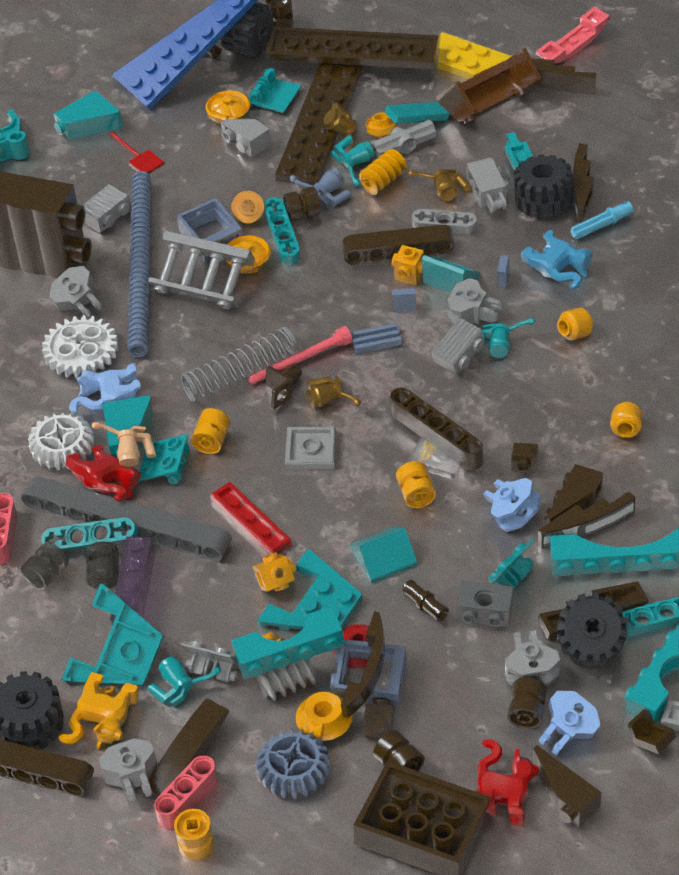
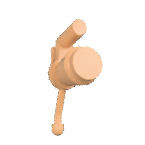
M99 422L92 423L93 429L103 428L117 434L119 440L117 458L121 466L131 467L139 463L140 452L136 441L143 442L148 458L157 456L151 435L143 433L146 427L133 426L130 429L118 431L105 424H99Z

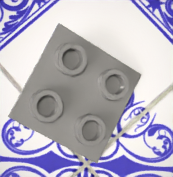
M191 641L190 645L181 642V646L192 655V659H187L185 669H188L189 673L203 676V673L204 675L210 674L212 672L211 669L220 667L221 673L218 676H213L212 679L227 683L237 680L238 671H235V669L239 668L236 658L230 655V651L215 647V651L205 649L206 645Z

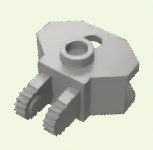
M84 266L68 268L52 282L49 297L60 311H80L89 320L92 315L84 307L91 302L98 310L103 307L92 293L94 279Z
M470 278L457 283L447 299L450 307L448 317L452 326L459 317L463 320L465 319L470 324H479L480 320L493 323L498 319L497 313L503 309V304L500 300L487 297V292L482 291L478 280Z
M536 630L529 631L530 642L522 643V637L519 632L513 633L515 650L505 659L507 683L512 685L519 678H534L537 676V680L543 682L545 686H549L560 675L558 651L543 645L542 640H538Z
M133 738L108 747L99 759L105 783L121 787L123 792L126 791L130 802L136 801L134 788L140 786L146 797L152 795L148 780L158 764L151 742ZM124 749H128L130 751L125 752L122 755L120 754L121 751Z

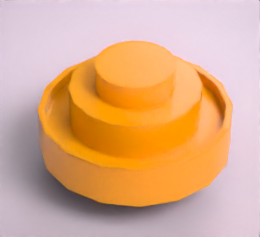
M384 112L377 113L366 121L367 133L379 139L389 136L391 131L398 126Z
M243 191L233 198L231 212L237 221L251 224L262 216L264 203L257 193Z

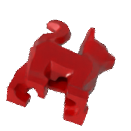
M102 445L92 447L95 458L91 462L80 460V455L77 453L67 456L65 466L70 468L74 476L83 482L87 488L98 490L102 493L116 494L114 500L122 502L126 497L131 498L132 488L137 486L138 480L141 478V473L137 469L121 466L116 457L104 452Z
M486 739L481 745L491 749L492 753L481 759L478 763L476 792L491 797L486 811L491 816L496 817L497 809L495 804L508 805L510 824L524 826L525 815L523 814L522 806L528 796V784L534 777L538 776L539 767L532 764L530 759L521 757L520 750L516 749L511 764L512 775H504L488 770L489 766L500 760L503 753L502 747L498 742Z

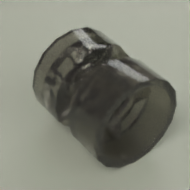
M47 541L35 551V556H31L20 569L30 584L44 590L53 582L55 575H59L68 566L69 560L57 545Z
M99 541L87 547L86 582L90 587L98 589L99 585L103 584L110 589L118 584L119 551L115 544Z

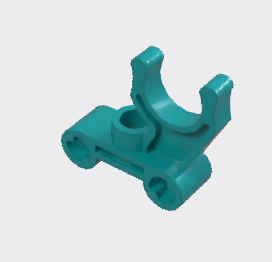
M14 110L6 112L10 124L0 128V163L10 158L24 159L30 155L25 132L22 131L21 118L15 114Z

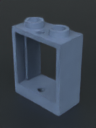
M216 198L177 215L178 228L182 235L199 238L193 230L213 220H217L224 230L204 240L227 245L231 240L243 236L242 228ZM202 255L200 257L205 263L212 260L210 256Z
M344 640L345 646H342L341 649H336L335 665H338L337 673H332L330 683L331 689L335 690V695L341 698L344 697L348 686L345 683L350 658L369 659L372 647L368 646V642ZM385 644L384 662H392L388 690L374 688L366 702L373 703V699L389 700V705H400L407 661L406 646Z

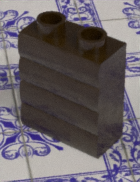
M0 171V267L10 270H22L37 275L46 274L50 277L58 278L68 268L78 267L79 264L86 265L91 256L92 242L90 238H85L83 235L85 207L77 204L74 184Z

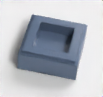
M501 255L497 270V288L505 289L510 273L509 256Z
M415 288L392 290L393 312L416 310Z

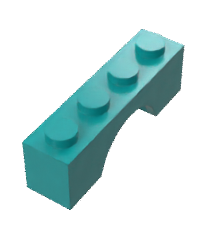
M332 606L307 614L303 629L290 639L274 641L262 637L258 632H253L231 640L234 655L244 680L258 677L265 672L277 668L281 669L289 664L308 660L315 655L334 651L339 647L345 646L343 631Z
M679 625L674 631L670 630L668 632L664 646L661 649H656L652 656L651 664L648 668L644 667L641 670L636 685L628 688L624 697L626 713L635 717L643 709L650 711L652 719L656 723L664 714L669 692L664 688L661 680L668 673L679 670Z

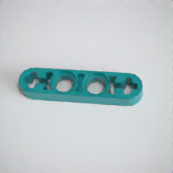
M268 198L264 202V214L280 260L285 264L296 263L300 259V250L284 203L280 198ZM276 221H283V222H285V223H283V224H281V225H275V224H273V223L276 222ZM281 236H289V237H290V238L287 239V240H280V239H279ZM287 248H290V254L286 251Z
M122 517L50 528L43 533L41 542L51 552H63L130 542L137 537L139 528L133 520ZM125 524L131 527V530L127 531V535L122 532H114L113 525L117 530L124 529ZM100 527H106L108 530L107 536L102 540H98L96 537L97 530ZM82 530L84 534L83 540L79 543H74L72 535L74 532ZM53 535H55L58 538H65L66 542L63 540L55 541L54 546L53 544L49 543V540H52L54 537Z
M679 596L622 611L627 621L630 620L627 624L628 632L626 639L678 625ZM668 609L673 611L674 615L664 617L660 612ZM639 616H644L650 621L646 624H639L635 619Z

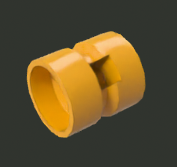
M214 408L203 410L191 437L193 447L204 454L218 453L221 450L231 424L228 415Z
M420 461L407 462L397 470L396 480L408 507L422 508L434 501L436 490L424 463Z
M188 809L180 813L174 823L179 852L189 860L197 861L206 858L214 848L209 816L200 809Z

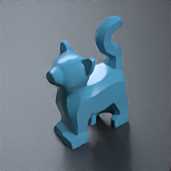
M552 230L543 235L547 242V245L543 248V254H540L537 250L533 251V248L529 246L521 252V260L534 267L544 277L552 278L558 282L574 281L570 286L573 290L581 286L583 282L582 277L578 273L571 271L560 272L566 266L572 265L584 278H587L586 269L590 266L593 256L591 250L584 248L576 249L570 243L555 238Z

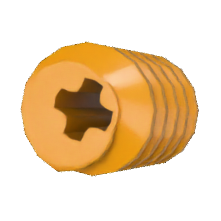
M393 149L387 150L378 159L361 170L360 181L363 188L371 195L378 194L391 181H394L396 177L402 175V170L407 169L406 161L398 151Z

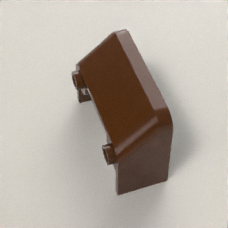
M525 47L506 61L462 83L459 81L454 83L435 98L458 122L463 121L464 124H467L476 119L475 114L514 94L517 98L527 93L526 88L540 80L541 76Z

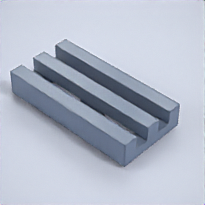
M396 323L350 332L356 354L402 345V339L399 335V330H397Z

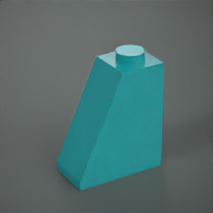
M96 90L54 113V127L56 131L64 135L68 140L117 130L123 127L120 110Z
M150 395L102 403L105 424L118 431L130 429L133 426L146 427L143 433L147 432L153 416ZM106 430L111 456L117 458L119 446L117 434ZM136 441L140 450L142 442Z

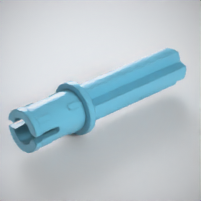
M625 201L616 207H608L605 212L573 226L570 233L574 239H579L611 223L614 225L618 220L634 213L633 206L630 202Z

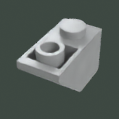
M256 119L221 121L222 137L228 143L230 142L239 151L251 158L271 145L269 128Z

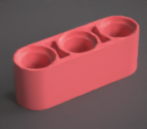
M0 493V565L10 560L17 521L14 500L8 493Z
M196 757L155 800L154 808L158 824L161 828L174 829L177 816L185 810L195 809L216 786L218 778L215 763L211 757Z

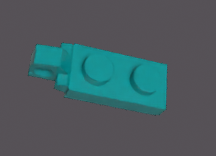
M515 132L506 134L507 142L504 149L513 170H515L516 167H519L518 164L521 161H527V158L533 155L527 142H519Z

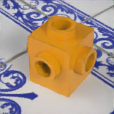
M401 246L399 252L395 253L392 258L395 280L417 285L423 274L422 258L424 250Z
M277 552L264 556L262 558L263 562L252 566L259 586L263 591L268 592L272 589L275 592L281 591L289 587V582L295 580L293 575L295 567L290 558L287 559L284 555H277Z

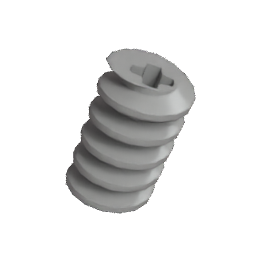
M310 659L289 664L285 668H277L275 671L265 672V675L261 674L257 677L265 698L269 695L274 701L277 700L276 692L278 691L283 697L287 696V687L293 693L296 692L297 683L303 689L306 688V679L313 685L316 684L315 672Z

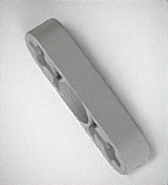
M418 209L412 213V227L447 225L452 229L453 234L467 235L476 231L477 219L474 214L469 212ZM443 219L450 221L447 224L439 223V221Z

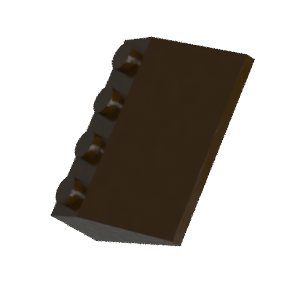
M387 761L353 824L354 844L438 875H462L470 859L491 797Z

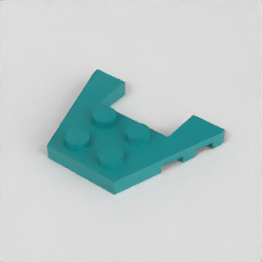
M307 549L296 564V570L316 580L293 613L268 604L257 619L258 627L267 628V626H275L283 631H290V629L302 630L306 623L307 614L332 606L343 629L362 602L363 597L360 591L314 552Z
M100 584L91 606L116 615L96 666H91L70 657L61 680L67 682H86L91 672L104 676L102 683L145 685L165 636L108 587Z

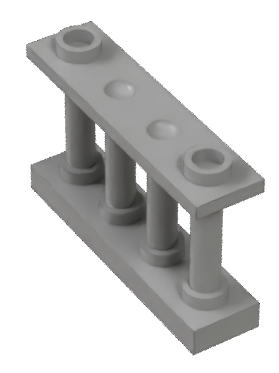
M165 231L162 239L170 250L160 279L149 277L148 282L153 286L154 291L160 294L170 292L216 303L217 306L229 310L231 307L239 309L240 304L232 297L241 267H244V265L253 266L255 257L251 251ZM181 250L188 251L191 255L181 284L169 282L178 252H181ZM202 255L210 256L212 260L202 289L190 287L199 257H202ZM223 260L231 261L233 265L223 294L211 292L220 262H223Z

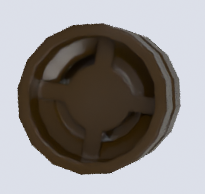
M265 0V4L269 5L272 9L273 26L291 27L293 24L292 0Z
M314 186L302 189L300 194L296 191L283 194V203L290 222L301 220L304 215L312 217L321 214V205Z
M528 677L519 678L513 682L507 719L514 726L532 729L541 725L547 694V687L543 682Z
M398 730L386 733L377 742L373 750V756L384 766L387 761L419 772L425 761V756L413 745H410L409 741Z

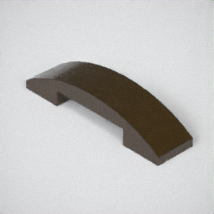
M374 611L366 633L368 646L372 647L360 684L349 681L341 703L342 714L346 718L352 716L369 698L383 668L385 638L380 613Z

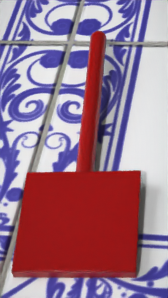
M109 132L110 136L136 156L128 161V163L137 171L150 173L165 164L163 160L149 149L140 154L114 132Z

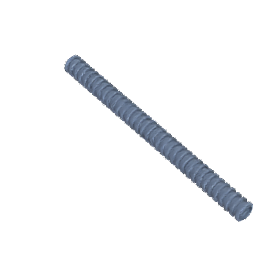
M138 171L133 174L131 192L127 350L133 357H143L149 351L150 283L148 280L150 277L152 179L150 174L144 171Z

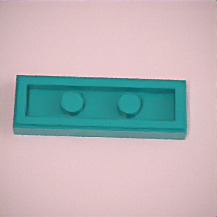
M438 102L387 105L385 113L395 124L417 123L427 120L444 121L448 120L450 115Z

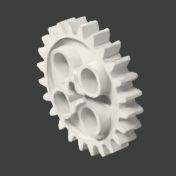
M85 315L82 316L81 320H77L76 316H73V321L71 322L64 319V325L56 323L57 329L50 328V335L44 336L45 341L42 342V353L46 365H50L51 371L56 369L58 375L65 372L67 378L71 373L77 378L85 370L96 372V369L99 368L104 371V364L111 365V358H116V351L119 350L115 329L110 328V323L104 324L103 319L95 322L94 316L89 320H86Z

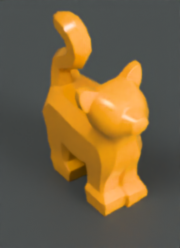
M91 672L84 685L83 694L78 700L76 710L70 716L68 722L73 733L60 734L59 740L67 745L77 743L83 737L84 728L79 721L86 720L99 723L93 728L94 732L97 733L98 750L105 743L111 744L115 741H121L124 736L121 726L127 719L128 707L131 704H136L139 700L138 686L126 683L114 697L115 686L103 689L99 686V683H102L104 676Z

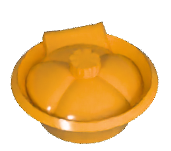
M233 90L218 92L210 97L206 103L208 118L219 124L223 120L243 119L250 108L249 98L245 94Z
M240 236L227 244L250 250L255 257L253 266L244 265V267H241L240 273L258 272L271 254L270 245L264 239L257 236ZM225 260L232 268L233 264L231 261Z
M318 692L305 699L296 712V724L299 732L301 729L305 731V735L313 732L315 739L321 738L322 741L335 739L345 733L352 722V716L349 718L343 717L341 709L343 698L330 692Z

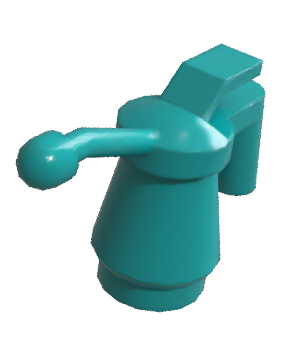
M348 135L334 146L337 154L333 150L332 157L337 163L343 164L349 169L353 184L358 187L360 186V181L354 176V165L370 161L375 154L372 146L367 141L359 143L349 152H345L344 149L353 143L351 135Z
M528 318V320L510 327L502 323L483 325L484 330L482 332L485 340L490 339L488 349L491 356L495 358L507 356L510 350V331L526 324L533 325L535 324V319Z
M170 656L160 663L158 669L161 672V677L174 688L166 693L157 684L153 683L148 686L147 690L163 704L171 702L176 707L186 699L187 693L193 688L195 683L210 679L215 675L218 676L221 673V668L215 667L210 674L192 679L188 677L182 662L175 656Z

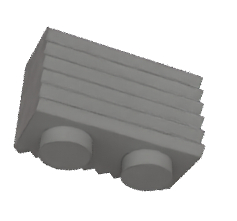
M108 184L98 194L92 196V199L86 201L85 204L83 203L85 207L84 223L89 228L91 227L98 231V233H101L106 228H110L118 218L128 214L131 209L129 195Z
M459 317L431 352L434 362L459 375L460 371L468 367L471 357L483 348L485 343L483 332L477 326Z

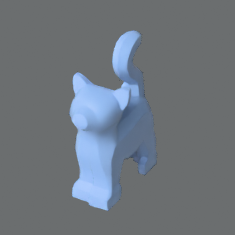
M129 364L127 369L107 370L100 373L83 371L82 375L77 377V382L80 385L79 397L71 401L69 405L70 411L77 414L79 406H85L92 411L103 410L102 403L135 398L136 391L141 389L140 382L136 379L135 364ZM96 391H101L100 400L94 402L87 398V396Z

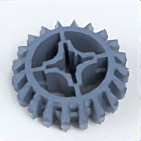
M291 728L288 734H284L280 730L279 737L271 735L269 738L270 743L263 742L262 750H259L257 754L256 768L260 781H263L266 789L271 788L273 795L281 792V796L285 799L288 794H292V797L296 800L297 794L302 793L307 797L308 790L316 792L318 789L317 785H324L325 777H328L330 757H328V749L326 746H323L321 738L315 739L313 732L305 735L303 729L299 733H295ZM273 768L278 769L279 772H282V773H284L285 775H282V774L278 773V772L275 771Z

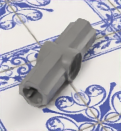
M431 120L409 128L402 125L397 126L391 131L389 136L370 143L374 150V158L378 159L380 155L389 149L400 151L402 154H408L416 148L417 144L436 137V130Z

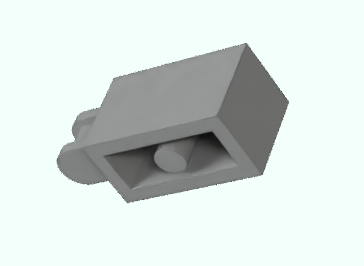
M492 157L467 163V181L471 185V189L481 209L488 207L491 213L501 208L506 210V193H509V185L507 180L502 178L500 166H496Z

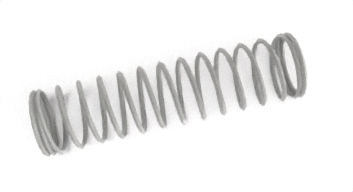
M284 326L280 330H276L275 335L269 333L267 338L261 337L259 342L252 341L251 346L245 344L243 350L237 348L235 354L229 352L227 358L220 356L219 361L213 359L210 365L203 364L202 369L196 367L194 373L188 371L181 374V383L187 396L193 402L198 401L196 386L188 375L191 373L195 377L201 395L206 397L205 389L196 376L197 369L203 373L209 391L214 393V387L204 371L205 366L211 369L217 387L222 389L221 380L213 369V362L219 365L224 381L230 386L231 382L226 370L221 365V358L227 361L233 379L238 382V374L229 361L230 354L235 357L241 375L246 378V370L237 357L238 350L243 353L249 371L255 374L254 366L245 353L246 346L251 349L257 367L263 370L260 357L253 349V343L259 345L265 363L271 366L268 353L261 345L262 339L267 341L270 354L274 361L278 363L279 356L269 341L270 335L275 337L278 350L284 359L287 358L285 348L290 354H297L298 346L292 332ZM279 331H280V336H281L282 342H281L280 339L277 337V332H279ZM278 342L280 343V345H281V347H282V349H283V351H284V354L282 353ZM271 347H272V349H273V351H274V353H275V355H276V358L274 357V355H273V353H272Z

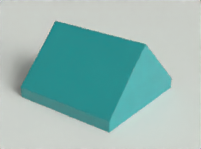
M424 255L422 258L423 283L450 293L457 283L468 278L477 280L480 275L478 271L439 257Z
M394 526L349 544L371 583L417 565L412 545L404 527Z

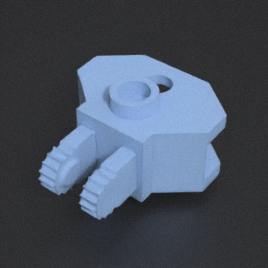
M527 478L513 482L506 481L505 483L497 479L494 482V486L497 489L495 494L488 490L483 493L485 499L492 504L491 514L500 528L506 532L522 528L540 508L541 495L533 490L534 484Z
M556 691L549 702L552 717L550 725L538 741L544 745L555 731L563 737L555 744L552 753L557 756L568 742L571 743L573 739H592L600 727L597 709L575 691ZM574 709H579L581 713H577Z

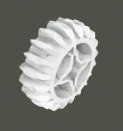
M64 411L61 415L53 413V417L50 418L44 416L43 422L37 421L36 427L31 428V434L28 438L30 453H32L35 462H38L41 467L47 466L49 470L56 467L58 471L62 467H66L69 470L65 466L68 455L77 453L80 455V460L86 461L87 455H91L92 447H94L93 430H91L88 421H84L82 416L76 417L73 412L69 415H66Z

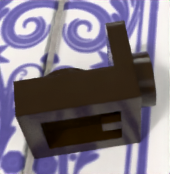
M513 443L511 471L536 473L538 444Z

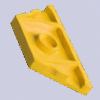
M444 32L440 34L438 68L467 79L511 57L510 55Z

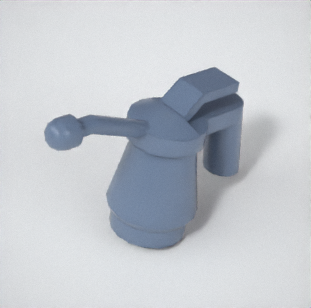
M335 168L326 171L321 180L313 186L299 181L295 175L290 176V180L293 183L295 182L306 188L314 186L320 204L325 208L328 207V204L336 206L352 196L348 190L334 197L330 194L340 188L344 182L343 175Z

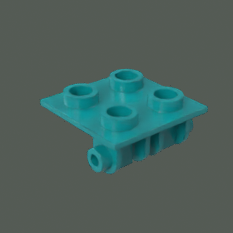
M273 68L266 69L263 77H260L257 81L256 87L250 91L248 97L250 105L284 113L302 86L276 79V71Z
M185 434L153 442L157 456L148 458L146 452L144 453L139 470L141 478L138 482L166 476L169 483L177 484L182 478V470L185 468L187 454L190 451L189 444L187 443L189 435Z
M533 538L526 545L521 542L512 554L499 564L496 570L487 578L490 584L512 586L514 588L518 585V582H521L532 571L533 561L528 557L524 558L522 554L532 544Z

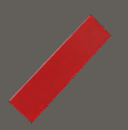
M231 482L210 494L211 500L268 555L275 552L278 555L292 545L291 539Z

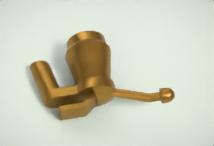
M337 103L333 104L323 120L328 129L341 133L345 138L348 135L352 137L353 132L357 128L356 120L352 121V116ZM353 140V143L351 144V145H352V148H354V147L356 146L355 143H354V140Z
M441 169L433 175L415 172L414 170L408 172L410 177L423 176L432 178L436 185L438 196L444 201H450L456 197L457 186L455 183H458L465 192L471 190V185L461 173H456V169Z
M330 376L307 380L309 389L306 391V396L312 408L322 407L334 399H341L343 396L352 400L355 406H360L361 404L358 398L342 391V380L338 376H334L335 381Z

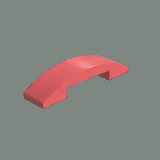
M593 7L580 17V24L556 43L550 40L536 51V55L542 59L555 60V64L571 58L595 39L609 21L610 16Z

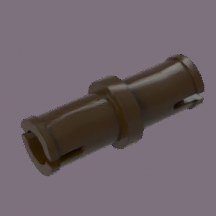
M408 580L403 585L405 589H402V593L411 598L416 603V607L421 611L425 610L438 622L443 621L447 617L449 609L437 601L433 593L422 589L414 580Z

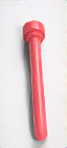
M346 326L338 328L332 334L333 337L272 365V367L281 372L290 367V365L298 364L337 345L339 347L342 345L344 347L353 343L351 333ZM266 368L249 376V383L256 384L266 379Z

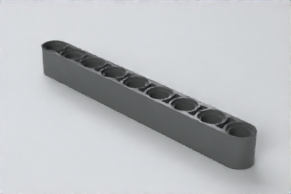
M39 476L32 478L21 496L22 502L29 508L80 523L127 517L138 525L139 531L135 539L211 561H220L232 541L229 532L222 528L124 500L118 502L110 496ZM127 524L121 530L115 529L113 525L114 532H122L127 535V531L131 530V527Z

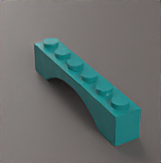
M679 528L658 541L633 547L600 545L576 534L550 536L549 553L552 576L679 568Z

